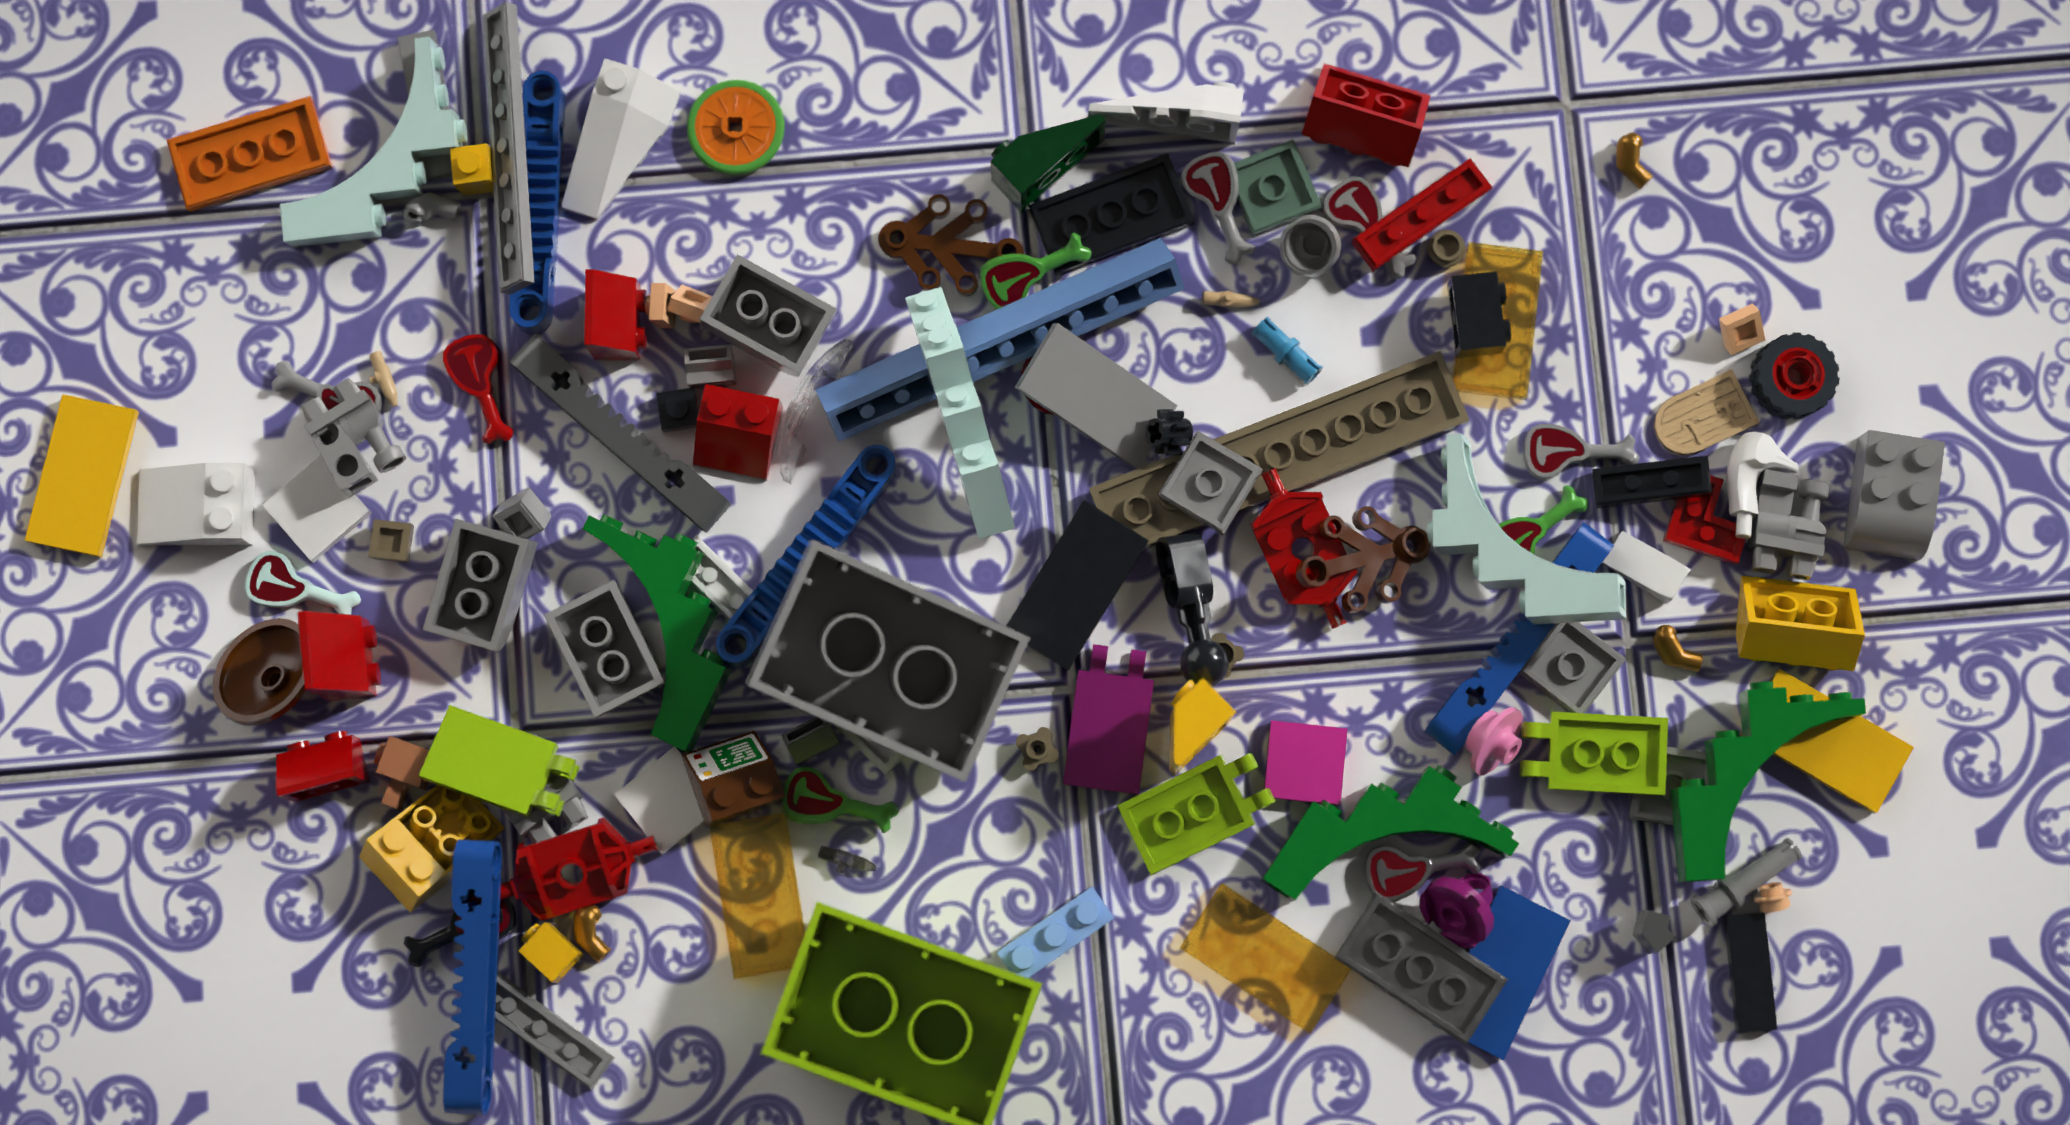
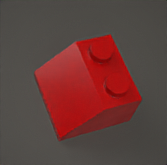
M585 269L584 345L594 360H640V349H646L647 331L645 326H640L641 312H646L645 300L647 291L646 289H641L638 280L634 277Z
M705 384L696 423L693 465L767 480L783 411L780 399Z
M339 731L325 735V742L310 745V741H301L287 745L288 752L276 754L277 796L298 802L370 783L360 738L348 735L347 731Z

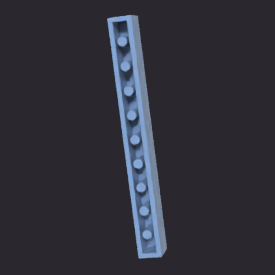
M1158 238L958 326L957 330L964 347L972 381L980 380L1034 356L1053 323H1058L1074 335L1079 336L1184 290L1185 287L1176 259L1163 240ZM920 344L815 389L838 442L937 399Z

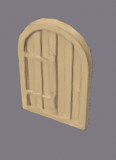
M1731 369L1689 390L1675 394L1663 403L1655 415L1654 431L1656 438L1665 449L1674 454L1690 455L1704 451L1706 448L1745 431L1760 422Z

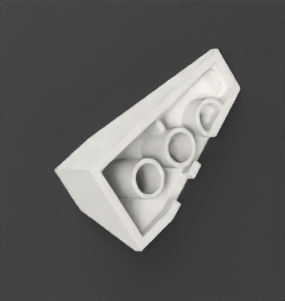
M604 58L592 92L561 208L598 220L623 188L624 182L647 157V152L653 144L668 130L681 94L680 91L641 69Z
M1216 82L1214 85L1206 84L1089 104L1088 117L1101 114L1106 119L1107 125L1235 143L1240 123L1244 90L1236 89L1234 84L1228 82Z

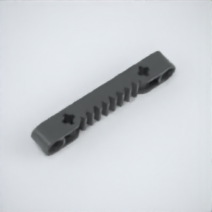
M533 334L509 361L520 374L705 533L712 528L732 505L687 464L671 460L666 452L661 454V450L655 443L649 445L650 441L644 433L638 435L639 432L632 423L627 425L628 422L621 413L616 415L615 410L609 403L605 405L600 395H594L590 387L584 384L576 369L537 335ZM562 379L565 382L568 381L571 386L565 390L564 388H559L556 383ZM672 476L678 479L681 477L684 485L681 488L677 486L672 487L669 479Z

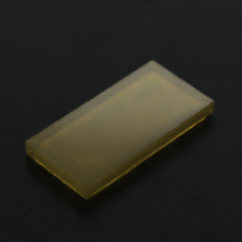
M1468 242L1463 275L1497 272L1498 282H1504L1506 288V305L1501 306L1503 320L1509 319L1511 341L1506 342V347L1501 354L1456 358V354H1454L1452 379L1458 392L1520 400L1527 399L1543 251Z
M784 813L710 826L734 979L792 969L806 930L787 817H785Z
M1223 883L1219 885L1180 946L1181 950L1309 1034H1311L1351 971L1350 968L1333 958V955Z

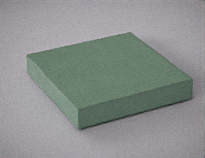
M1294 139L1234 162L1239 181L1237 202L1252 237L1322 209L1321 202Z

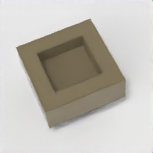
M374 519L368 557L377 560L409 563L414 525L411 523Z

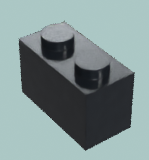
M1497 272L1452 276L1447 284L1456 358L1501 354L1506 347V342L1511 341L1509 319L1503 320L1501 306L1506 305L1507 300L1504 282H1498Z

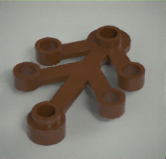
M942 194L932 196L928 201V207L907 223L896 220L882 227L878 236L881 250L891 258H902L917 276L919 286L924 291L939 288L941 278L935 268L926 266L916 250L930 251L955 282L957 292L965 297L976 293L978 280L973 273L964 270L953 254L993 259L1001 256L1002 250L1005 247H1013L1016 250V254H1024L1021 243L1013 238L1002 239L997 244L955 239L973 224H980L986 220L988 215L987 205L980 199L970 200L962 214L933 236L918 233L935 219H944L949 215L951 210L950 201ZM941 201L946 204V209L943 212H935L932 209L933 204ZM974 206H979L984 212L979 217H973L969 213L970 209ZM894 233H900L904 236V240L900 244H893L890 241V237ZM926 274H933L937 278L933 285L923 283L922 279ZM965 278L971 279L974 285L971 289L964 290L959 285L961 280Z
M1364 506L1353 513V525L1360 531L1372 529L1391 543L1379 546L1346 526L1340 517L1332 515L1320 522V535L1326 540L1338 539L1358 552L1327 561L1319 556H1311L1302 560L1296 568L1298 582L1305 588L1315 589L1324 585L1332 575L1363 567L1354 588L1346 592L1342 597V606L1349 613H1357L1367 607V596L1383 562L1395 557L1397 558L1388 579L1376 586L1375 595L1384 604L1398 600L1402 592L1401 585L1411 564L1423 561L1427 557L1431 545L1428 541L1427 533L1421 528L1406 526L1400 529L1380 517L1376 510L1370 506ZM1362 512L1369 516L1370 521L1368 525L1361 520ZM1328 522H1332L1336 526L1335 534L1328 530ZM1407 539L1412 541L1414 545L1413 552L1406 545ZM1306 568H1310L1314 572L1313 580L1308 579L1306 576ZM1385 585L1392 589L1393 594L1391 598L1384 592ZM1352 595H1355V596L1358 597V599H1359V606H1358V607H1355V606L1352 605V603H1351V596H1352Z

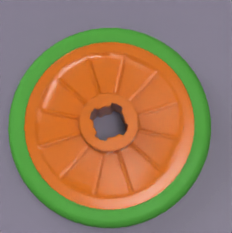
M745 80L723 81L706 89L694 102L687 121L688 140L700 161L715 171L731 175L750 173L766 165L779 150L785 129L783 113L776 99L763 87ZM732 122H742V130L740 132H730L729 125Z

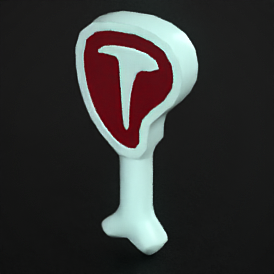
M266 551L258 555L251 564L245 580V591L249 599L267 607L286 608L310 600L334 608L339 614L351 615L352 609L361 603V598L356 591L337 594L314 586L308 580L298 576L291 561L284 554L276 551Z

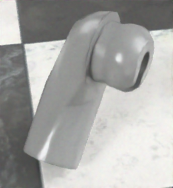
M427 192L408 202L403 210V216L410 224L423 223L436 215L455 221L460 214L461 203L435 193Z

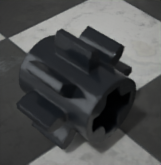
M1158 409V418L1149 420L1146 426V439L1148 443L1155 447L1156 454H1166V456L1182 455L1181 446L1190 445V441L1193 438L1191 422L1187 418H1183L1184 411Z

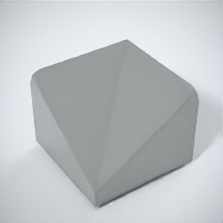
M530 487L503 501L494 513L493 518L505 533L528 539L546 528L551 519V514Z

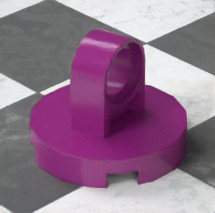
M1469 873L1460 879L1450 877L1434 879L1420 896L1419 908L1426 923L1429 925L1433 921L1442 930L1441 935L1459 947L1469 949L1476 947L1479 942H1483L1494 928V917L1489 906L1493 900L1490 879L1484 874ZM1475 889H1482L1483 891L1478 893Z

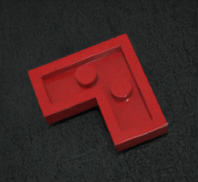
M1710 475L1712 496L1675 500L1663 542L1736 565L1739 563L1746 539L1735 536V522L1713 515L1724 479Z

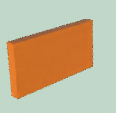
M311 96L166 140L185 207L189 212L333 168Z

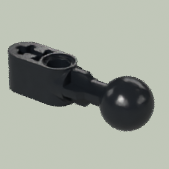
M1197 532L1160 537L1156 544V557L1164 595L1168 605L1176 609L1179 624L1186 629L1189 643L1180 658L1182 675L1188 682L1192 680L1195 684L1204 678L1213 687L1225 678L1229 668V659L1225 649L1210 638L1208 622L1212 617L1209 603L1213 598V582L1204 541Z

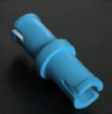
M1269 317L1262 320L1253 330L1252 336L1256 337L1275 355L1274 360L1278 364L1284 363L1304 381L1305 385L1312 382L1322 371L1323 367L1299 347L1300 342L1295 337L1290 339Z

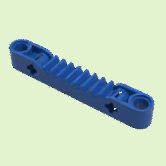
M543 70L535 71L527 77L522 94L534 283L511 294L509 302L510 316L521 331L529 335L542 334L550 327L553 319L566 107L565 92L557 77L551 72ZM543 88L553 89V94L550 98L546 100L536 99L539 90ZM533 305L540 307L539 315L535 319L523 320V311L527 307Z
M871 445L861 451L833 487L829 496L823 501L819 510L814 512L811 520L804 525L801 533L796 535L793 543L786 548L783 556L776 561L772 570L767 572L765 579L757 585L756 589L746 598L720 631L716 639V648L726 665L732 668H742L751 663L757 656L809 540H815L839 551L892 483L895 477L896 463L893 453L887 447ZM881 459L888 467L882 474L873 475L867 471L866 466L871 460ZM754 612H756L757 614H759V615H760L761 617H763L766 621H764L763 619H761V618H760L759 616H757ZM742 638L747 642V647L741 655L732 656L726 652V645L731 639Z
M1583 522L1552 563L1577 571L1595 573L1614 547V544ZM1520 612L1517 615L1520 620H1515L1508 627L1511 633L1506 632L1499 639L1502 645L1497 644L1491 649L1490 652L1493 657L1488 656L1482 661L1481 664L1484 669H1477L1472 674L1473 678L1465 680L1453 691L1428 724L1424 733L1450 753L1456 755L1466 743L1468 734L1477 720L1484 713L1491 710L1556 623L1533 624L1525 617V614ZM1476 690L1480 693L1478 701L1481 705L1477 703L1471 707L1467 704L1469 696L1465 692L1470 694Z
M459 839L454 849L451 901L454 911L462 918L455 922V926L464 930V934L455 937L454 941L463 945L464 949L454 953V958L463 961V965L453 969V973L461 976L462 981L453 984L452 989L461 992L462 996L452 1000V1005L460 1008L461 1012L451 1016V1020L460 1024V1027L451 1031L450 1036L458 1040L452 1042L447 1048L444 1059L443 1107L446 1113L486 1115L491 1104L502 849L498 841ZM475 893L476 897H481L482 904L477 905L476 901L470 900V894ZM468 1049L469 1054L475 1055V1060L470 1062V1057L464 1056L463 1051Z

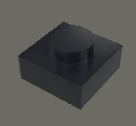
M694 387L656 393L663 433L696 428L698 405Z

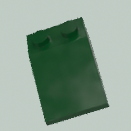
M1099 114L1020 135L1011 143L1008 140L1002 142L991 154L993 157L990 161L991 181L1022 213L1028 208V205L1034 203L1104 141L1106 119Z

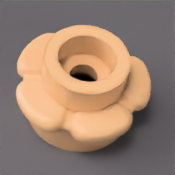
M1781 882L1767 883L1759 887V893L1754 896V902L1758 903L1762 913L1781 911L1791 906L1789 896L1792 895L1791 889L1783 888Z

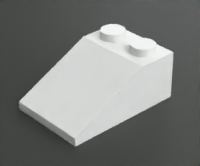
M197 463L140 469L137 545H253L255 470L245 463Z

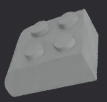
M737 254L699 320L706 331L786 374L799 377L835 316L837 308Z
M1868 430L1857 438L1843 549L1917 561L1924 557L1930 545L1935 525L1945 442Z
M455 519L422 630L492 651H500L505 645L515 622L538 542Z
M614 580L544 614L594 718H598L666 684L661 669L620 586Z

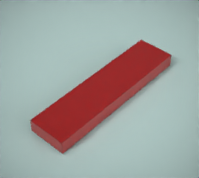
M1470 158L1353 238L1351 243L1372 272H1374L1483 197L1493 187Z

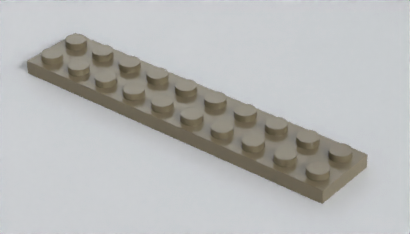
M1439 351L1213 440L1262 468L1261 474L1276 468L1284 489L1292 492L1464 425L1470 419L1443 355ZM1182 455L1169 456L1092 486L1088 490L1095 507L1149 540L1145 549L1156 545L1160 537L1185 534L1205 526L1158 498V494ZM1261 474L1237 513L1269 501L1268 497L1272 495Z

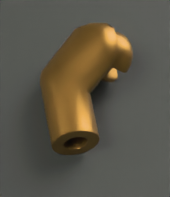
M1632 132L1623 135L1616 145V167L1641 190L1651 180L1653 175L1639 163L1640 147L1643 146V140L1640 135Z
M1670 625L1659 626L1653 637V644L1662 662L1668 666L1699 672L1703 654L1684 650L1676 636L1677 632L1674 627Z
M596 905L579 908L573 916L574 939L579 946L599 963L610 953L611 949L596 935V923L602 915Z

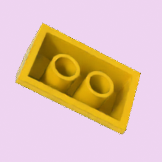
M1741 576L1735 633L1739 658L1752 661L1787 663L1792 666L1821 667L1833 671L1855 670L1865 637L1856 589Z
M1204 678L1197 684L1192 680L1187 682L1174 695L1175 698L1171 703L1174 708L1170 715L1169 771L1174 776L1230 723L1236 713Z

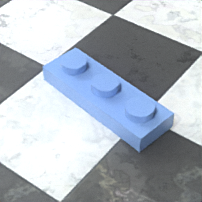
M1092 886L1002 948L997 954L1010 972L1029 978L1113 920L1114 917Z

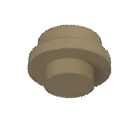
M1452 230L1436 232L1429 240L1427 246L1431 261L1445 268L1457 265L1462 260L1466 249L1463 238Z

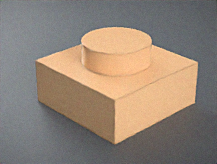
M651 283L650 295H647L645 300V311L649 321L661 329L675 328L676 314L667 311L670 297L676 291L666 283Z
M681 285L670 297L667 311L677 314L683 321L701 323L699 319L713 296Z
M1753 303L1719 318L1724 347L1731 355L1765 341L1760 310Z

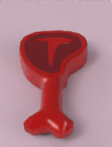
M473 334L459 338L447 345L443 352V362L446 371L459 389L478 400L487 424L482 442L491 444L497 439L505 442L510 441L514 431L501 420L493 398L491 376L498 362L497 346L486 335Z

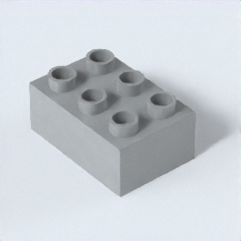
M809 540L745 682L754 689L966 782L1030 637L822 543Z

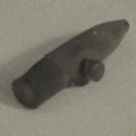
M821 845L818 853V858L838 865L836 872L844 873L845 868L859 871H876L877 868L875 864L866 858L841 849H832Z

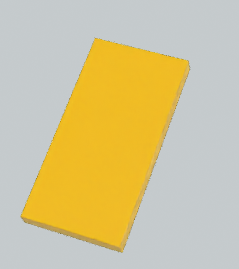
M62 394L24 541L102 558L139 411Z
M1780 668L1776 670L1770 680L1773 682L1774 688L1786 687L1787 703H1790V696L1812 694L1814 701L1828 700V696ZM1862 716L1829 721L1809 728L1783 744L1772 755L1869 812L1876 814L1914 747Z

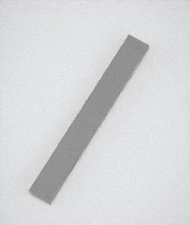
M506 1L483 15L499 288L501 293L511 295L534 283L517 5Z

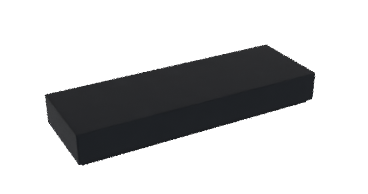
M1708 455L1592 469L1597 509L1712 496Z
M1765 913L1724 916L1736 1033L1778 1030Z

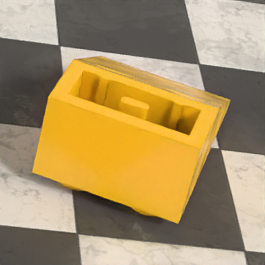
M436 785L367 838L359 858L411 913L452 879L454 849L459 839L493 841L505 827L480 800Z

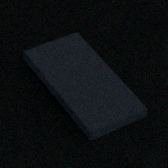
M1168 153L1028 205L1046 255L1064 248L1068 244L1072 233L1080 235L1082 245L1091 250L1092 254L1088 262L1070 261L1053 269L1055 276L1195 224V219Z
M1083 500L1006 627L1030 637L1027 644L1029 647L1069 671L1149 540L1086 500Z

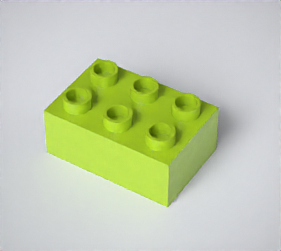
M817 902L761 1054L954 1125H992L1042 983Z

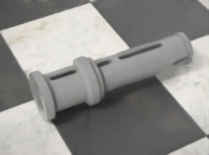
M1789 838L1784 839L1782 843L1732 878L1726 876L1725 879L1718 880L1717 886L1703 896L1696 895L1693 897L1691 904L1695 912L1707 926L1712 928L1717 924V919L1730 909L1742 907L1748 894L1795 861L1800 860L1802 854L1797 846L1791 848L1790 846L1794 842Z

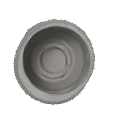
M1305 215L1294 220L1283 230L1280 238L1279 252L1283 263L1291 272L1301 277L1314 278L1324 275L1338 260L1342 245L1341 237L1336 227L1329 220L1317 215Z

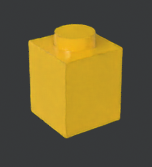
M485 143L450 148L453 185L461 194L467 196L494 192L491 147Z
M544 922L541 926L538 923L534 924L521 938L524 945L518 950L552 983H559L584 955L554 925L548 922Z

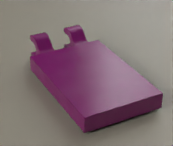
M1093 644L1090 671L1078 670L1063 785L1139 795L1154 680L1143 679L1146 651L1131 649L1128 675L1105 674L1108 646Z

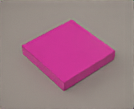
M1271 720L1264 789L1270 788L1274 799L1308 803L1315 801L1318 804L1325 800L1332 805L1340 806L1348 728Z

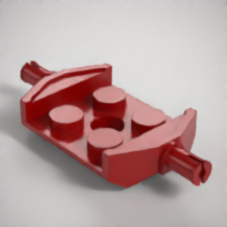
M1276 468L1261 474L1272 496L1268 497L1270 501L1254 518L1250 526L1286 604L1318 605L1319 608L1323 607L1332 629L1347 623L1336 601L1339 594L1358 573L1357 569L1332 575L1324 585L1315 589L1303 587L1296 577V568L1302 560L1297 559L1293 555L1292 544L1298 538H1305L1311 543L1312 553L1309 557L1319 556L1327 561L1347 555L1340 540H1326L1319 533L1320 522L1329 517V513L1322 500V493L1288 492L1287 489H1284ZM1328 522V530L1332 534H1335L1336 529L1334 524L1332 522ZM1306 568V576L1308 579L1313 580L1314 572L1310 568Z
M603 817L598 819L597 824L527 846L524 843L518 844L514 878H511L508 882L501 883L500 900L514 895L515 899L520 898L529 911L543 921L578 910L579 908L625 895L628 892L631 863L635 862V857L658 851L655 838L651 835L632 843L630 841L626 842ZM568 864H575L582 869L584 875L576 882H569L562 877L561 870Z

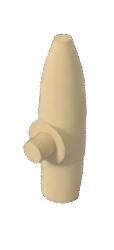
M1204 291L1201 297L1203 305L1246 308L1260 304V300L1231 291Z
M381 351L373 352L369 355L375 376L369 377L371 384L378 382L387 401L392 407L398 406L397 390L390 369L385 363Z

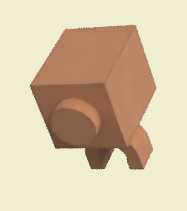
M389 736L387 743L382 742L374 759V763L378 765L375 772L392 778L381 801L382 804L401 810L409 785L423 790L427 789L429 782L422 780L418 775L428 755V749Z

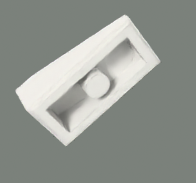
M1621 531L1614 542V547L1602 562V564L1664 604L1669 603L1673 599L1691 570L1624 531Z

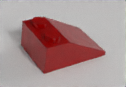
M314 611L297 612L305 690L331 702L377 696L376 686L381 685V673L379 664L377 662L373 663L372 648L377 647L375 626L369 625V620L359 615Z

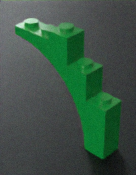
M602 514L600 520L589 515L582 529L606 543L629 564L646 588L659 616L665 643L666 684L664 686L661 708L651 735L685 752L693 751L732 669L723 665L724 661L718 654L708 649H704L702 655L699 654L701 646L718 614V611L709 607L712 600L692 590L688 597L685 596L705 554L695 550L698 542L678 532L674 539L663 535L656 548L654 546L657 539L636 530L634 536H631L621 531L624 523L605 514Z
M1772 681L1750 683L1749 690L1739 693L1743 737H1739V730L1715 732L1716 738L1705 741L1708 785L1705 786V779L1681 780V787L1670 790L1678 883L1725 879V848L1731 819L1744 789L1759 767L1783 744L1809 728L1829 721L1855 718L1866 714L1865 698L1852 699V692L1828 694V700L1814 701L1813 695L1807 694L1790 696V703H1787L1786 687L1774 688Z
M1439 765L1435 769L1428 766L1424 769L1403 803L1397 800L1400 795L1389 786L1380 782L1377 787L1371 783L1367 786L1345 821L1339 818L1342 811L1325 800H1322L1320 804L1315 801L1311 802L1260 881L1293 902L1311 880L1337 857L1361 844L1392 835L1411 833L1449 835L1466 841L1476 842L1504 858L1512 856L1519 843L1512 839L1514 832L1497 821H1494L1491 825L1480 818L1481 811L1471 803L1463 799L1460 803L1454 801L1462 787L1455 783L1457 777L1453 773Z

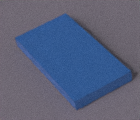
M1500 885L1490 904L1494 917V928L1483 942H1479L1476 947L1468 949L1467 952L1508 980L1468 1043L1500 1060H1504L1571 920Z

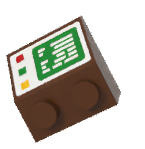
M755 731L681 755L706 828L779 804L786 797L774 762Z

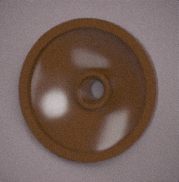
M280 618L259 622L242 632L227 647L214 673L213 697L219 710L230 720L249 726L265 724L288 712L303 697L307 690H305L298 623Z

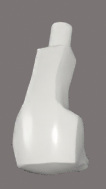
M1744 433L1733 448L1728 462L1729 515L1737 517L1735 536L1741 539L1751 538L1752 517L1759 514L1756 485L1761 472L1764 469L1790 474L1798 472V464L1788 459L1772 437L1764 433Z

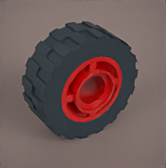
M1792 333L1791 335H1782L1760 349L1756 354V359L1751 363L1750 368L1752 370L1749 375V382L1752 385L1751 392L1753 396H1756L1757 403L1761 407L1766 408L1769 414L1773 416L1778 415L1781 419H1802L1817 412L1828 404V400L1834 397L1836 393L1835 388L1839 385L1838 371L1840 370L1835 362L1834 353L1832 350H1828L1822 340L1818 341L1815 339V336L1810 334ZM1788 368L1798 371L1801 377L1800 385L1794 384L1789 380Z

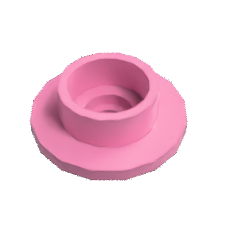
M1509 707L1499 714L1494 710H1489L1474 724L1468 734L1465 745L1466 750L1472 754L1470 768L1474 773L1486 775L1493 771L1500 763H1510L1518 754L1522 745V740L1518 736L1523 725V714L1515 707Z

